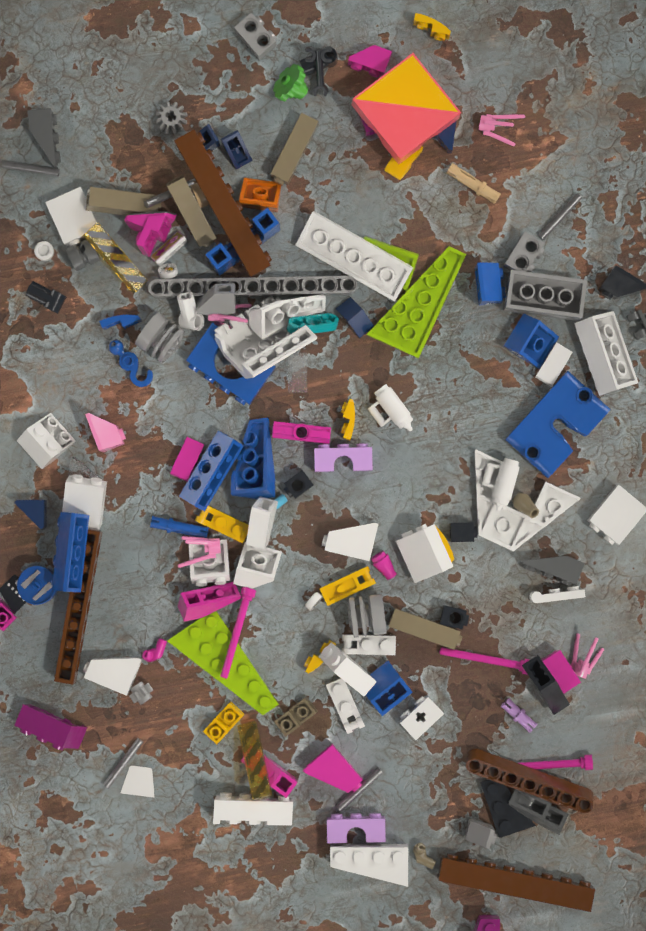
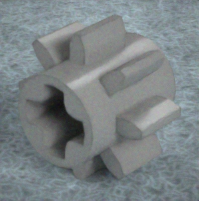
M141 681L130 689L132 694L129 697L133 703L138 701L142 705L152 698L150 692L153 689L149 683L144 685Z

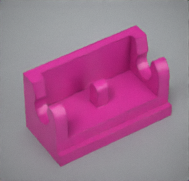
M556 650L541 659L563 693L581 683L561 650Z

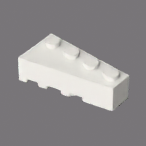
M221 792L220 795H216L214 800L213 824H220V820H226L229 824L245 821L246 824L257 825L263 821L265 825H292L293 799H289V796L285 798L282 795L278 796V799L270 798L269 795L262 794L259 799L255 800L254 797H251V794L247 793L232 796V793Z

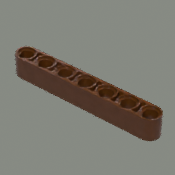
M472 749L468 752L466 769L472 774L581 813H588L593 809L594 794L586 787L480 749Z

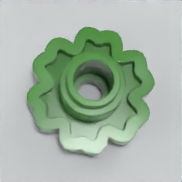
M293 64L290 68H285L279 75V79L274 84L273 91L275 92V97L280 101L285 102L288 98L302 99L307 94L308 87L304 82L306 74L303 73L304 69L301 66Z

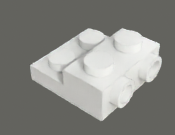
M227 539L220 540L221 554H216V558H209L190 565L192 584L203 587L209 582H215L216 585H224L226 581H230ZM189 544L190 560L209 554V552H205V545Z

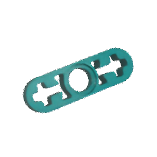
M331 313L292 317L288 321L287 331L292 334L305 325L313 333L335 331L339 318Z

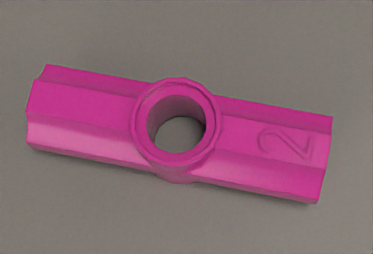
M274 421L272 438L329 444L331 427ZM303 427L307 430V435L304 438H299L296 435V431Z

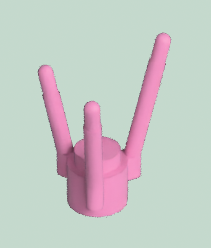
M481 115L479 130L483 131V135L491 136L506 144L515 146L514 142L492 133L490 130L494 131L495 125L514 126L513 123L496 121V119L525 118V115Z
M236 304V309L250 308L252 305ZM208 315V321L214 322L218 326L223 325L225 319L244 323L248 322L247 319L230 315Z
M182 536L181 539L186 540L185 543L205 545V552H209V554L178 564V568L209 558H216V554H221L220 538Z
M577 633L573 660L570 666L577 676L586 679L587 674L591 673L604 648H601L592 662L588 663L598 642L596 637L585 660L579 659L577 662L580 634Z

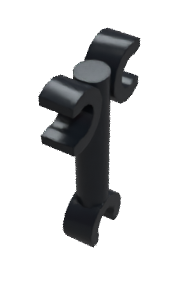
M312 46L305 48V52H311L313 55L312 57H306L305 61H316L317 85L313 90L314 96H317L318 89L323 90L324 96L328 94V88L324 84L323 61L326 63L332 62L333 57H327L325 52H332L333 47L327 46L323 50L315 49Z

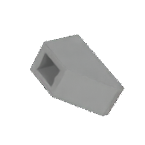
M235 283L215 284L197 301V314L228 315L235 313Z
M469 818L464 838L467 841L490 849V845L495 843L497 833H495L492 824Z

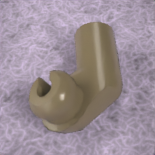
M423 843L416 844L413 848L416 862L433 869L436 860L427 856L426 847Z

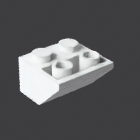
M52 413L27 428L17 440L41 469L55 461L76 442Z

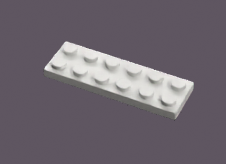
M315 211L309 217L296 243L297 247L341 272L354 277L357 281L394 302L414 268Z

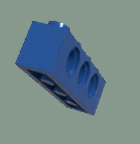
M218 430L197 467L192 472L188 482L183 487L179 497L205 512L244 445Z

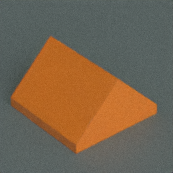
M244 178L239 202L243 208L257 210L268 208L271 212H278L281 185L272 181Z

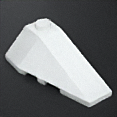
M321 294L266 304L249 312V327L261 339L269 337L286 329L288 321L292 317L316 315L325 311L326 296Z

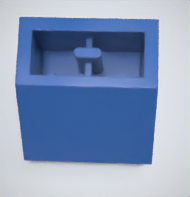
M386 661L370 674L376 683L366 696L381 716H383L413 692L390 662Z

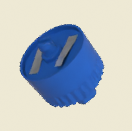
M32 566L21 573L18 578L17 589L24 601L29 604L40 605L51 601L56 596L58 591L52 590L51 577L54 574L52 569L45 566Z

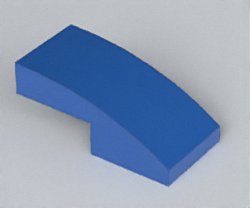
M118 315L99 322L101 327L106 330L119 323L126 329L142 322V320L137 315Z

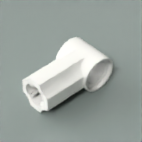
M193 293L179 294L177 300L181 311L179 316L180 327L196 331L201 330L204 325V317L202 314H197Z

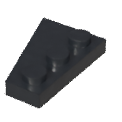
M489 779L480 782L499 838L536 826L532 820L508 805L512 794L505 785Z

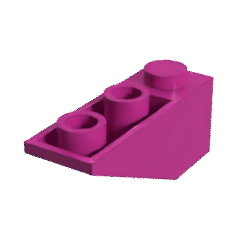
M253 745L249 748V750L246 752V754H245V755L243 756V758L240 760V761H241L243 764H245L247 767H248V764H247V759H246V758H247L248 754L250 753V751L252 750ZM258 751L248 768L254 771L263 756L265 766L258 776L264 780L267 775L268 785L287 798L298 783V779L261 751Z

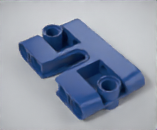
M567 371L505 440L525 460L529 461L546 478H549L573 452L563 435L553 427L554 420L559 419L568 428L583 436H587L611 409L595 396L591 389L584 386ZM581 391H585L588 394L587 401L580 400L579 393ZM530 447L537 451L535 458H530L527 454V450Z

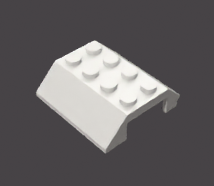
M270 296L261 301L260 304L264 306L275 301H281L279 297L274 299L273 296ZM258 304L244 312L248 320L247 323L229 320L231 329L226 323L214 329L216 333L214 334V339L224 357L245 379L254 378L317 339V336L305 325L292 334L286 328L261 339L249 327V312L259 308ZM241 313L240 315L236 316V317H240V318H244V319H245V317H244V315H243L242 313Z

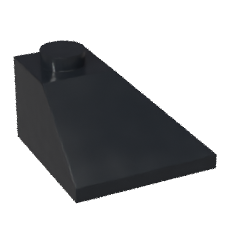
M615 265L609 271L598 290L602 292L601 295L609 300L613 298L615 300L641 294L646 290V283Z

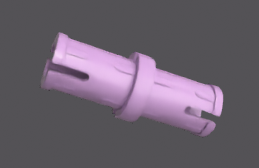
M510 698L506 699V703L504 702L501 708L508 712L515 722H519L530 733L532 727L535 728L537 723L525 714L526 711L523 708L520 709Z

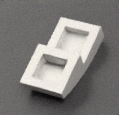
M556 342L538 371L536 378L552 387L573 352Z

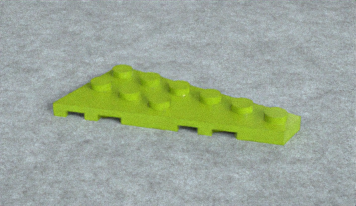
M449 246L366 335L419 359L466 254Z
M217 611L198 619L167 640V642L260 714L264 715L279 705L239 643L236 647L228 678L225 679L220 676L232 633Z

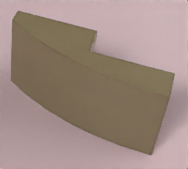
M306 696L276 719L274 723L286 737L315 715L318 710Z

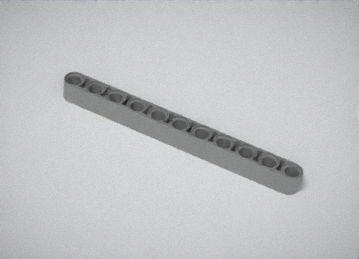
M352 276L155 279L148 285L150 294L157 299H176L181 293L191 292L190 289L193 284L201 286L198 293H193L194 298H201L210 290V286L214 283L238 284L239 289L235 292L236 297H288L321 294L325 296H345L354 294L357 289V281ZM328 281L333 282L335 288L331 291L324 288V284ZM346 281H351L354 287L351 290H346L343 284ZM271 282L276 283L278 286L273 292L267 290V285ZM289 282H294L297 285L294 291L286 289V285ZM313 282L316 288L313 291H308L305 288L306 283ZM256 283L258 285L257 291L250 292L248 285ZM157 284L161 285L162 291L158 294L153 293V287ZM173 285H181V291L173 293L171 290Z

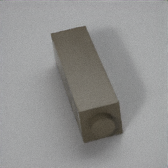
M301 113L271 172L273 182L281 186L283 184L289 185L319 126L318 120Z
M181 175L166 183L198 246L205 248L213 244V240L216 237L184 176Z
M90 187L87 191L86 211L127 216L133 213L160 212L161 203L146 208L144 201L157 195Z
M394 608L388 627L453 650L456 646H460L462 640L461 631L397 608Z

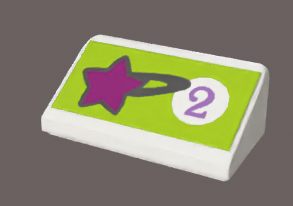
M176 232L151 255V258L158 266H162L187 243V239L180 232Z

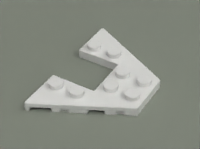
M475 450L478 535L489 541L515 551L580 500V497L545 482L535 502L536 507L539 509V514L535 518H530L505 505L501 507L500 511H497L496 504L492 502L494 488L481 484L487 463L500 466L502 461ZM494 468L490 484L495 485L499 469Z

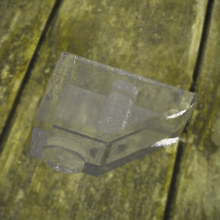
M293 353L288 356V393H307V353Z

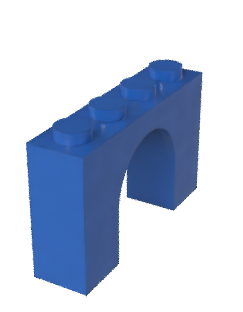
M268 208L252 219L253 227L250 229L254 235L258 234L262 243L280 231L278 220ZM231 242L224 246L220 243L205 254L219 276L240 261Z
M212 323L186 359L189 363L188 367L196 373L200 370L205 374L203 378L213 384L215 381L220 384L219 389L229 395L231 392L236 395L235 400L242 405L246 403L250 405L276 366L273 365L254 378L228 379L221 376L215 367V357L220 348L214 339V334H216L214 329L218 328V326Z

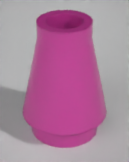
M380 551L371 558L373 561L372 565L387 580L397 575L388 553Z

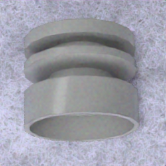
M157 312L143 328L135 345L145 352L153 346L154 350L151 356L155 358L161 352L158 361L162 364L178 349L185 331L180 328L175 333L177 329L176 324L166 329L169 320Z
M382 594L369 595L368 604L365 605L360 596L359 605L355 606L354 597L349 598L348 619L354 638L359 637L358 628H362L363 637L367 635V627H371L374 635L387 634Z

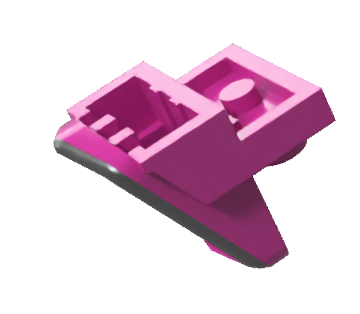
M168 211L133 213L125 217L128 227L139 232L136 237V245L143 255L151 256L157 240L165 243L172 228L171 224L177 215Z

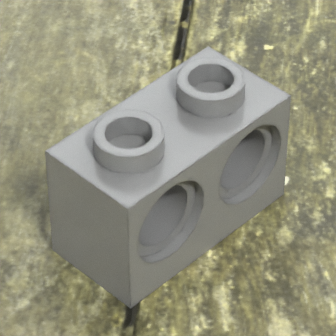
M250 13L234 27V31L260 61L277 46L275 41L277 38L271 30L267 31L263 27L264 22L258 15L255 17ZM248 25L256 27L253 32L246 31ZM261 39H266L268 41V44L266 46H260L258 45V41Z
M525 231L503 267L510 271L532 272L535 267L532 264L535 258L540 259L545 250L542 248L544 242ZM532 243L535 246V251L528 252L526 244ZM516 260H523L525 268H518Z

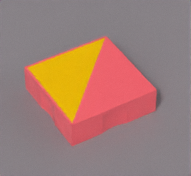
M414 53L410 54L355 96L351 104L367 126L378 135L383 146L398 164L419 150L427 140L438 135L459 119L461 114L460 110Z

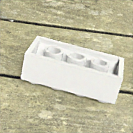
M614 311L595 315L574 323L599 396L638 383Z

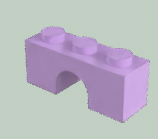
M326 444L318 445V448H314L315 472H334V462L341 456L351 459L353 471L373 470L372 447H368V444H356L354 448H349V444H337V448H330V445Z
M351 813L350 817H342V814H331V817H327V843H347V833L354 827L364 830L366 842H386L385 816H381V813H369V816H362L361 813Z

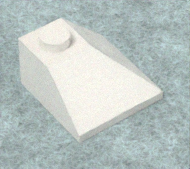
M245 542L233 584L253 589L274 581L282 551L267 547L256 550Z

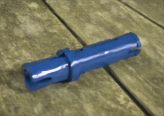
M152 516L150 528L166 530L167 533L176 532L200 538H207L209 527L174 521L173 518L164 519Z

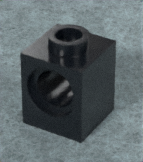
M301 470L284 483L286 485L284 491L290 498L294 496L297 499L313 487L314 484L305 472ZM295 480H300L303 483V488L300 491H295L292 488V483Z
M474 522L450 523V542H474V538H478L477 526H474Z
M443 605L439 624L463 630V626H467L469 621L467 611ZM453 612H458L460 615V620L457 623L450 621V615Z

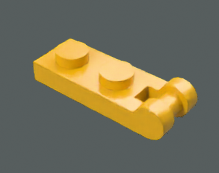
M210 506L207 507L205 512L201 510L199 516L197 515L195 521L241 543H244L248 534V524ZM208 513L214 515L211 522L206 520Z
M366 566L319 588L327 606L376 584L375 579L371 578L369 567ZM362 575L365 582L359 584L357 577Z

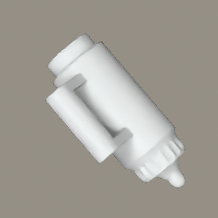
M385 384L374 393L377 402L369 407L368 411L380 427H383L392 420L400 429L406 428L408 431H412L411 422L413 418L394 390ZM378 404L382 406L389 416L387 420L376 409Z
M504 458L500 466L487 463L481 485L494 488L492 502L496 504L497 511H500L502 506H507L511 500L520 468L518 467V461ZM494 468H497L499 472L496 483L492 485L490 484Z

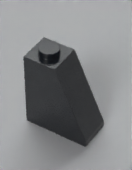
M538 655L522 665L553 715L570 705L557 681Z

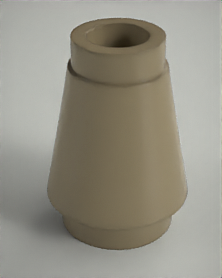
M518 493L513 498L512 504L516 510L530 518H535L539 514V509L528 494Z

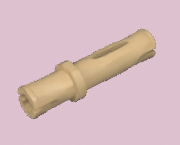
M454 163L451 164L446 173L474 190L476 195L485 197L493 204L496 203L501 193L487 186L485 181L481 182Z

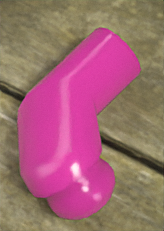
M158 638L156 647L145 650L142 653V658L147 662L160 659L163 656L167 641Z

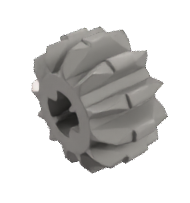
M166 102L167 108L160 105L162 112H156V116L160 118L155 120L157 124H160L159 129L164 130L166 128V134H169L171 129L174 134H177V128L183 131L184 128L181 124L186 125L188 123L187 120L183 119L188 116L187 112H183L184 107H178L177 102H174L172 107L170 102ZM174 115L175 120L170 122L168 116Z

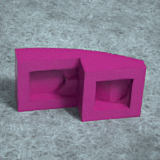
M187 437L170 474L188 482L205 444Z

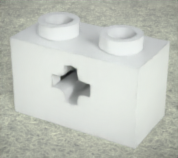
M428 695L425 698L421 696L414 703L416 706L411 711L407 709L400 716V724L415 740L444 715ZM419 712L421 714L424 712L425 714L423 716L425 719L416 720V713Z

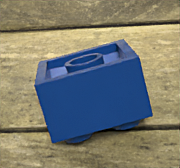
M477 263L474 270L479 306L502 303L503 298H506L505 287H501V279L504 278L503 268H499V263Z
M523 313L504 347L527 363L540 369L559 336L540 320Z

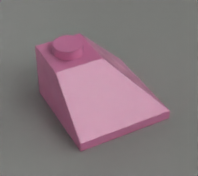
M90 413L85 414L99 451L106 452L124 445L123 440L126 439L122 428L119 429L118 426Z

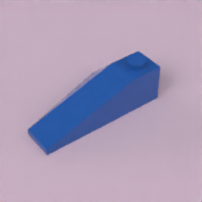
M269 419L249 420L243 439L244 446L237 457L236 469L233 470L231 475V495L258 499L260 496L273 498L275 497V471Z

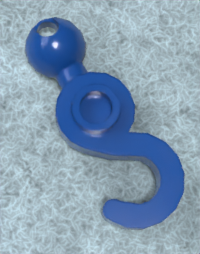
M113 340L109 344V351L120 357L119 364L122 369L131 371L130 379L132 383L141 388L150 385L153 381V372L148 370L147 378L144 381H139L136 377L139 368L138 357L132 352H125L121 341ZM113 342L116 343L114 347L111 346Z

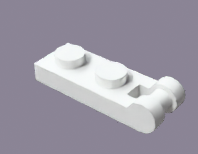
M579 586L567 587L568 591L560 592V588L549 589V593L546 594L533 591L530 593L529 599L534 603L584 598L585 590L579 589Z
M342 634V640L344 641L342 651L345 654L395 655L396 636L366 635L363 637V635H358L359 637L354 638L351 634ZM351 641H357V648H351Z
M339 678L326 684L347 734L352 733V730L358 727L360 729L365 727L346 682ZM354 715L356 720L349 723L347 718Z

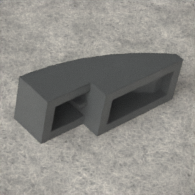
M515 789L508 805L530 820L560 835L569 815L551 806L552 803Z

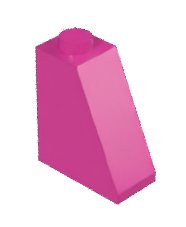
M333 743L303 768L306 774L347 793L351 790L355 792L362 786L361 781H363L361 775Z

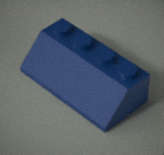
M60 512L57 520L59 530L55 539L56 555L53 558L54 574L51 577L52 590L81 592L89 515Z

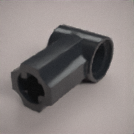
M334 48L332 52H325V54H333L334 58L329 63L323 61V69L334 67L337 64L338 57ZM306 58L299 60L306 76L316 73L315 60L313 62H306Z
M34 281L29 285L26 292L28 298L43 304V307L57 314L67 298L63 294L53 289L49 290Z

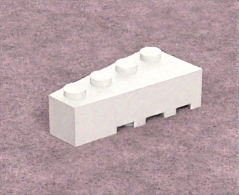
M330 844V867L408 887V845Z

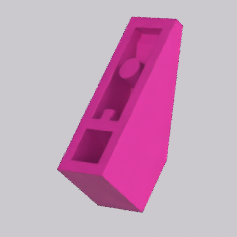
M233 582L187 591L180 594L178 609L183 621L203 618L241 599V595L236 584H233Z

